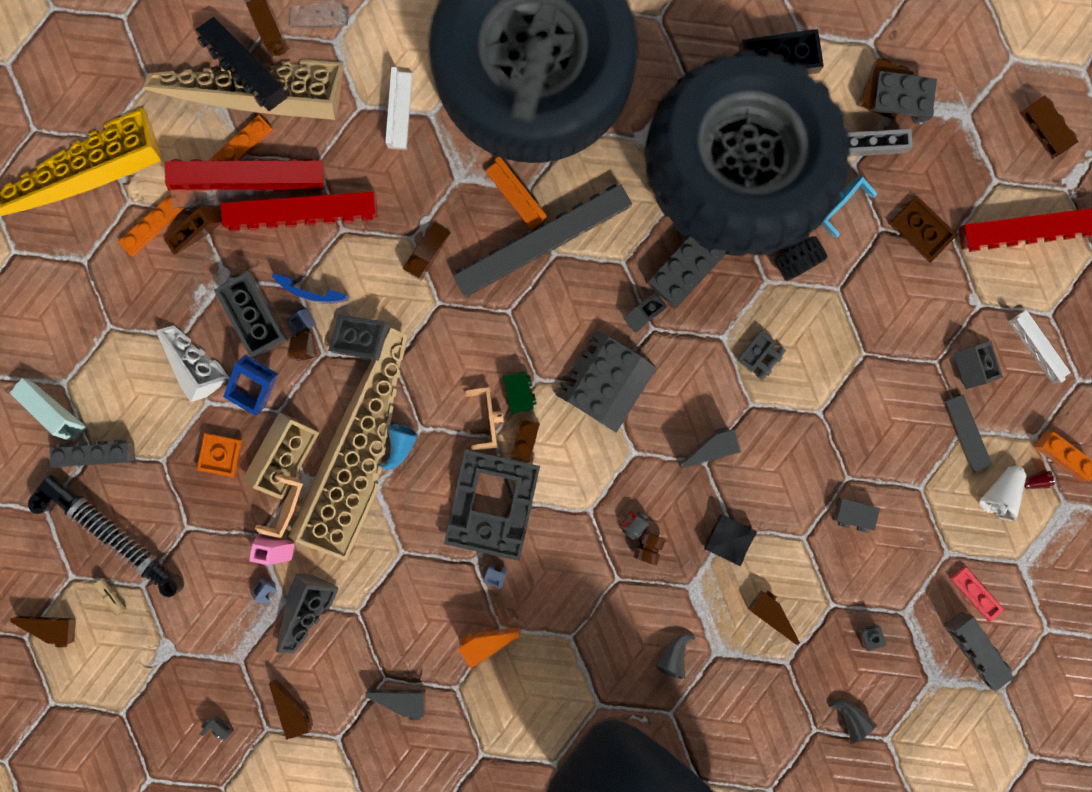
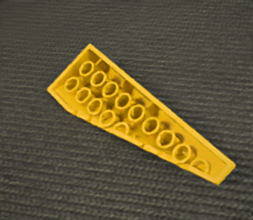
M140 108L103 125L105 127L104 130L98 133L94 130L88 134V139L81 143L78 140L72 144L68 151L62 150L36 166V171L31 174L26 172L21 175L22 179L15 184L10 182L5 185L0 192V216L39 207L92 190L161 162L160 148L145 108Z

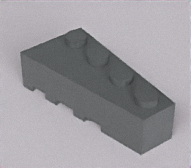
M961 612L943 625L989 689L996 692L1014 679L1010 673L1012 671L1005 661L1003 662L999 651L992 645L975 617Z

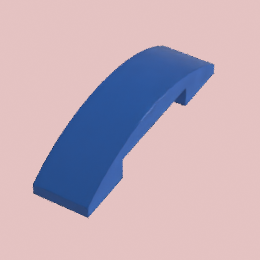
M275 273L272 274L273 279L280 286L302 299L324 304L342 303L349 300V296L329 289L325 297L293 287L295 280Z

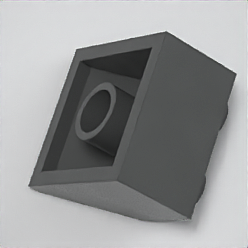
M991 341L954 352V361L959 368L960 380L965 389L984 385L1003 377Z

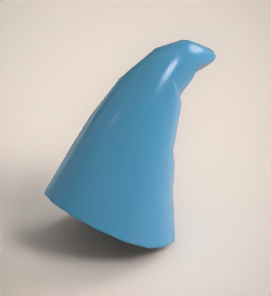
M388 425L391 448L389 459L386 463L380 465L381 468L387 470L396 468L405 460L419 436L418 433L403 425Z

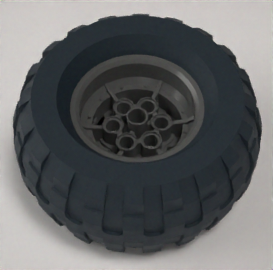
M740 51L738 54L730 57L723 54L712 58L704 63L703 66L698 65L687 72L662 97L650 123L645 144L646 175L649 185L656 195L655 200L666 217L669 216L674 222L675 228L685 237L689 235L698 241V245L711 251L713 249L725 251L726 255L770 254L780 248L791 247L802 241L823 223L836 206L849 173V133L844 127L843 111L839 103H834L830 98L829 88L821 80L816 82L808 76L809 70L798 63L792 66L783 62L782 56L768 53L765 57L756 56L754 51ZM730 127H734L733 132L727 134L721 133L722 131ZM757 129L763 131L767 135H762L759 137ZM743 134L749 135L751 139L745 138ZM730 142L734 147H729L726 143ZM760 145H765L768 149H763ZM711 153L717 157L715 161H712ZM779 155L781 160L780 169L774 164V159ZM725 161H731L733 166L727 165ZM759 163L766 164L768 168L761 167ZM742 171L748 172L750 176H745ZM759 183L763 186L756 187V184Z

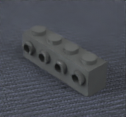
M126 439L114 440V444H107V441H95V445L88 446V442H78L74 447H69V443L56 444L57 448H49L50 468L135 462L134 443H126Z

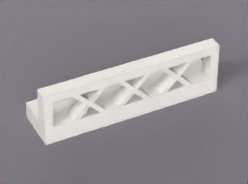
M391 67L385 143L388 148L407 150L413 74L399 72L397 67Z
M1024 310L1008 322L1051 383L1055 384L1065 381V376L1071 372L1028 311Z

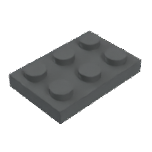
M879 71L873 111L931 118L933 116L937 79Z
M339 315L328 351L379 361L389 323Z

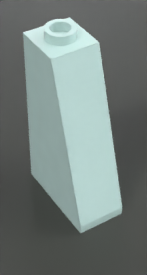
M22 378L10 392L54 436L76 442L87 429L81 421L34 382Z

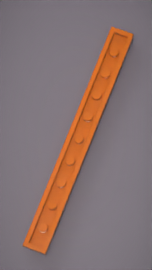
M258 115L208 161L212 159L222 161L241 160L268 136L273 129ZM175 190L120 239L118 243L131 257L135 256L207 190Z

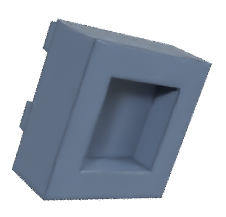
M492 563L487 569L483 583L501 589L506 577V568L503 567L501 572H497L494 569L496 564Z
M261 577L250 593L255 601L268 604L270 599L266 595L269 592L276 594L277 590L268 580Z

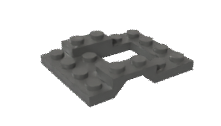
M465 449L444 544L519 561L540 466ZM480 473L517 481L509 518L472 510Z

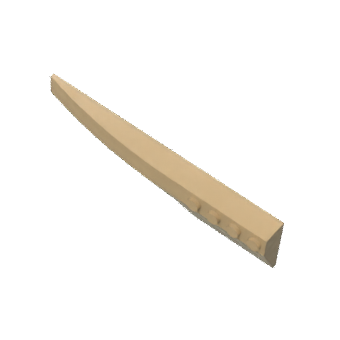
M389 327L379 361L371 360L298 514L289 535L293 541L339 559L347 560L378 491V479L382 470L380 465L383 455H385V442L389 434L387 427L391 423L394 408L393 400L396 397L397 379L400 376L401 370L399 369L401 360H403L407 335Z

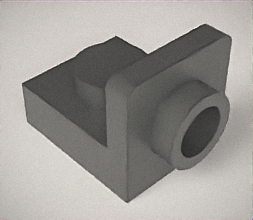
M215 716L212 720L208 718L201 726L203 730L200 735L204 736L211 729L216 738L225 741L234 730L219 716Z

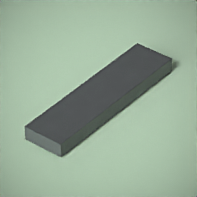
M964 394L944 401L972 472L975 473L993 466Z

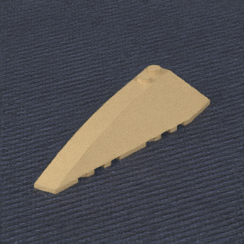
M300 60V64H291L290 61H283L282 65L263 63L262 66L284 87L287 96L285 101L271 111H268L264 106L260 107L255 101L252 94L248 95L240 82L237 83L233 79L229 70L225 71L222 67L221 70L213 71L212 68H203L202 72H192V69L184 70V72L175 74L174 71L148 73L143 88L144 90L218 107L266 114L335 120L339 108L344 63L318 60Z

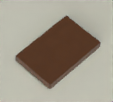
M917 195L888 223L929 263L958 235Z

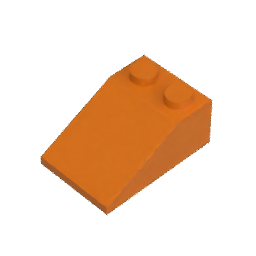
M514 627L476 632L473 635L470 632L461 638L458 650L472 669L518 638L521 634V629Z

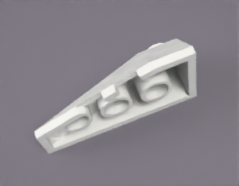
M174 325L156 331L178 383L190 402L209 396L229 381L230 378L216 360L212 361L209 359L203 349L196 348L191 343V339Z

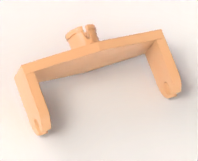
M490 387L464 391L467 397L487 395L492 442L472 445V451L498 448L495 423L504 422L502 410L493 412Z
M276 474V480L290 484L292 487L284 501L276 528L256 525L255 529L259 533L282 538L292 515L298 517L299 513L297 511L300 512L302 508L301 505L296 503L303 484L297 478Z

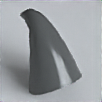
M688 633L677 636L666 647L655 667L668 676L685 679L684 652L688 642L694 640L695 637Z
M840 699L834 700L828 705L830 708H836L841 712L847 724L850 744L861 741L877 727V724L853 703Z

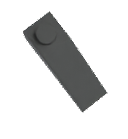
M368 689L365 693V697L403 717H409V720H420V717L425 715L426 690Z

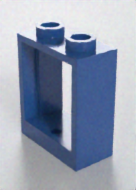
M245 354L235 363L223 397L257 416L266 407L278 373ZM241 374L263 386L258 400L236 387Z

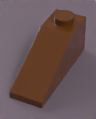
M214 206L200 207L165 237L164 240L173 255H176L214 231L222 224V218Z
M434 223L412 252L403 270L422 281L451 232Z
M302 331L296 333V337L290 338L288 358L304 361L318 357L312 334Z
M761 590L748 607V610L798 646L800 642L781 605L775 601L777 597L770 591L764 593Z
M16 616L10 619V622L47 644H55V647H67L68 644L75 640L76 619Z
M277 679L271 681L269 686L286 740L309 733L312 729L311 726H313L311 715L307 714V710Z

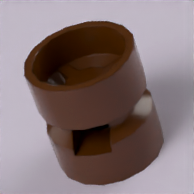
M643 532L639 539L641 545L636 547L633 557L649 564L657 565L660 558L658 552L663 549L666 540Z

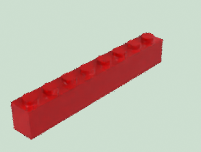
M180 159L165 161V185L168 190H324L323 161L317 159H309L308 161H300L298 159H290L289 161H280L278 159H270L269 161H261L259 159H251L250 161H241L239 159H232L230 161L212 159L210 161L199 159L182 161Z
M372 191L221 203L222 226L230 232L240 231V228L258 230L262 226H266L268 229L278 228V225L297 227V224L304 223L305 226H314L316 222L335 224V221L343 220V223H352L354 219H362L365 222L373 221V218H378L377 198L375 192Z
M1092 208L965 224L959 227L962 250L968 249L969 252L980 251L982 247L993 250L1000 248L999 245L1005 244L1006 247L1019 246L1018 243L1025 242V245L1038 243L1037 240H1044V243L1057 241L1056 238L1063 237V240L1074 239L1075 235H1082V238L1092 237Z

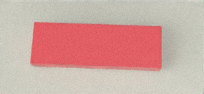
M962 566L949 578L988 622H991L1004 610L966 566Z

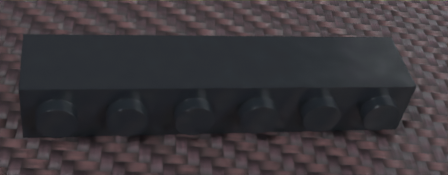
M212 17L195 29L198 35V43L203 48L206 47L209 54L214 60H219L220 65L225 71L229 70L233 79L237 83L240 82L248 95L252 94L255 101L260 107L264 106L268 111H271L287 99L284 87L215 17Z

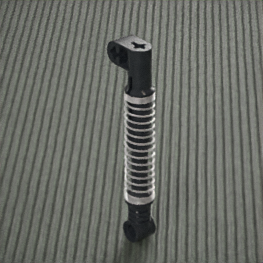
M48 476L29 498L28 508L35 514L49 511L57 504L64 510L68 518L73 519L72 521H77V525L81 524L82 529L86 528L87 533H92V537L96 536V541L101 540V545L107 544L106 549L113 546L111 553L118 550L115 557L123 554L120 561L127 558L125 565L130 561L132 562L130 568L136 565L135 572L141 578L150 579L151 583L154 582V585L159 588V592L164 597H172L183 590L184 581L181 576L174 575L171 572L168 573L169 570H165L164 566L161 567L160 560L156 556H150V551L145 552V547L140 548V543L135 544L136 539L131 540V535L126 536V531L121 532V527L117 528V524H112V520H107V516H103L102 512H98V508H93V504H88V500L83 496L76 495L55 476ZM169 582L173 583L174 590L169 587Z

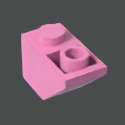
M257 534L252 543L249 561L266 565L291 561L295 541Z

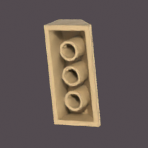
M279 412L242 480L254 489L283 500L290 484L276 480V474L295 478L319 432Z

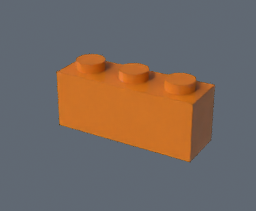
M1044 432L1034 445V448L1077 480L1090 482L1092 479V459L1055 432Z

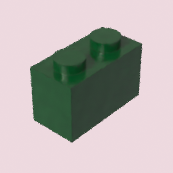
M524 371L503 376L511 414L533 410V405H537L535 394L530 393L529 386H533L530 375H526Z

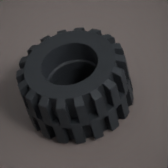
M811 236L778 255L774 262L784 280L789 281L825 261L828 255L817 236Z

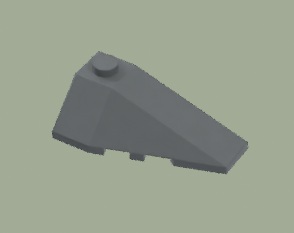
M295 575L287 597L276 648L278 653L296 652L308 636V630L313 624H317L320 621L319 616L332 605L339 589L337 586L313 575Z

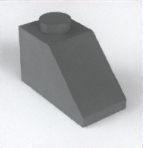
M655 292L623 319L636 333L668 306Z

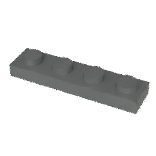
M534 37L512 117L532 122L554 42Z

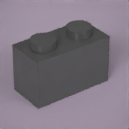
M838 498L833 520L838 521L837 525L849 528L850 525L857 526L856 530L868 533V529L875 531L880 508Z

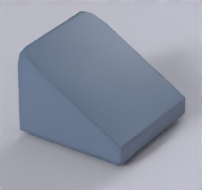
M308 309L299 310L286 319L294 335L298 332L307 331L316 325Z

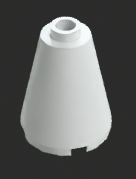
M1016 465L1008 467L979 502L981 508L988 513L990 510L995 512V517L1006 521L1017 519L1026 480L1024 469Z

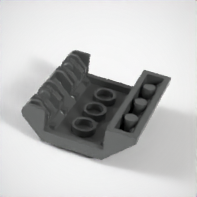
M595 330L591 337L598 342L596 343L589 339L587 343L592 348H596V351L592 354L587 350H582L581 354L586 356L587 359L579 355L571 368L577 375L571 372L567 374L576 383L572 387L570 384L562 382L561 386L567 389V392L559 388L555 395L617 433L657 368L611 337Z

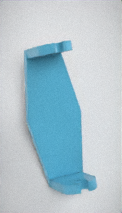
M856 177L842 190L836 206L821 224L833 237L837 238L840 234L828 219L849 200L859 186L870 197L877 195L876 191L863 177Z

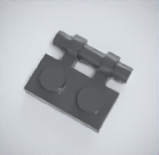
M761 330L737 361L750 372H753L758 367L761 371L757 377L763 381L766 376L771 374V369L775 364L783 359L782 356L786 350L781 346L777 351L772 349L777 342ZM769 354L771 358L765 365L761 361Z

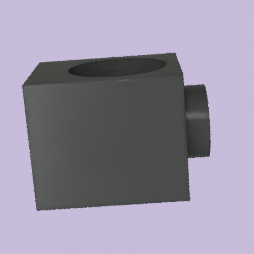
M874 623L857 629L862 647L867 651L887 646L879 625Z

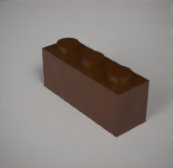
M1046 95L1020 112L1052 159L1079 142L1075 132L1069 129L1064 117L1056 111L1054 103Z

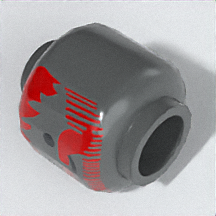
M640 511L637 513L629 512L621 524L622 532L633 540L636 538L640 539L642 533H646L650 527L649 522L646 521L648 517Z

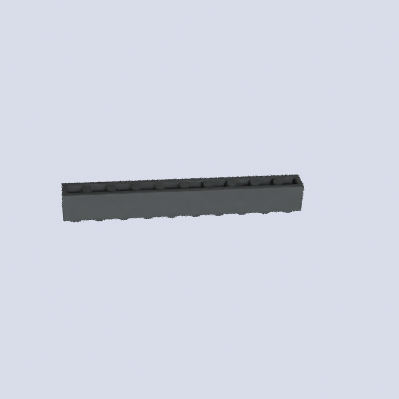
M616 184L611 185L604 194L600 195L597 193L589 198V202L585 204L581 202L572 207L573 210L571 212L560 213L556 216V220L551 223L546 221L539 225L540 229L534 232L529 230L522 235L523 238L516 241V239H513L505 244V248L501 250L497 248L489 253L490 256L487 258H478L467 269L464 266L455 271L456 275L453 277L464 297H469L631 208L632 202L622 184L618 186Z

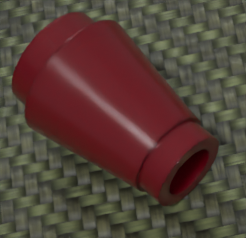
M1046 470L1033 474L1026 478L1024 487L1026 490L1050 489V486L1055 485L1053 474L1051 471Z

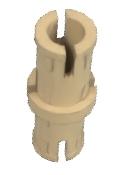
M104 578L93 585L103 598V603H107L116 616L126 609L116 596V591L111 590L104 581Z

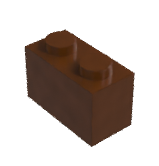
M521 419L511 456L528 461L531 460L540 423Z

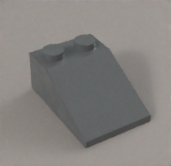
M729 427L715 430V434L710 435L679 463L680 467L686 468L740 453L735 430H729Z

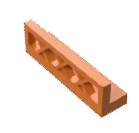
M498 156L495 159V163L485 170V173L530 230L533 231L547 220V215L501 157Z

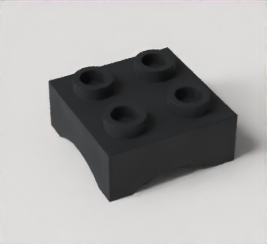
M720 514L704 549L741 567L757 531Z

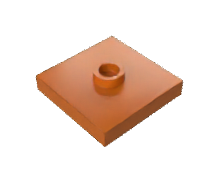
M204 433L196 470L236 478L243 440Z

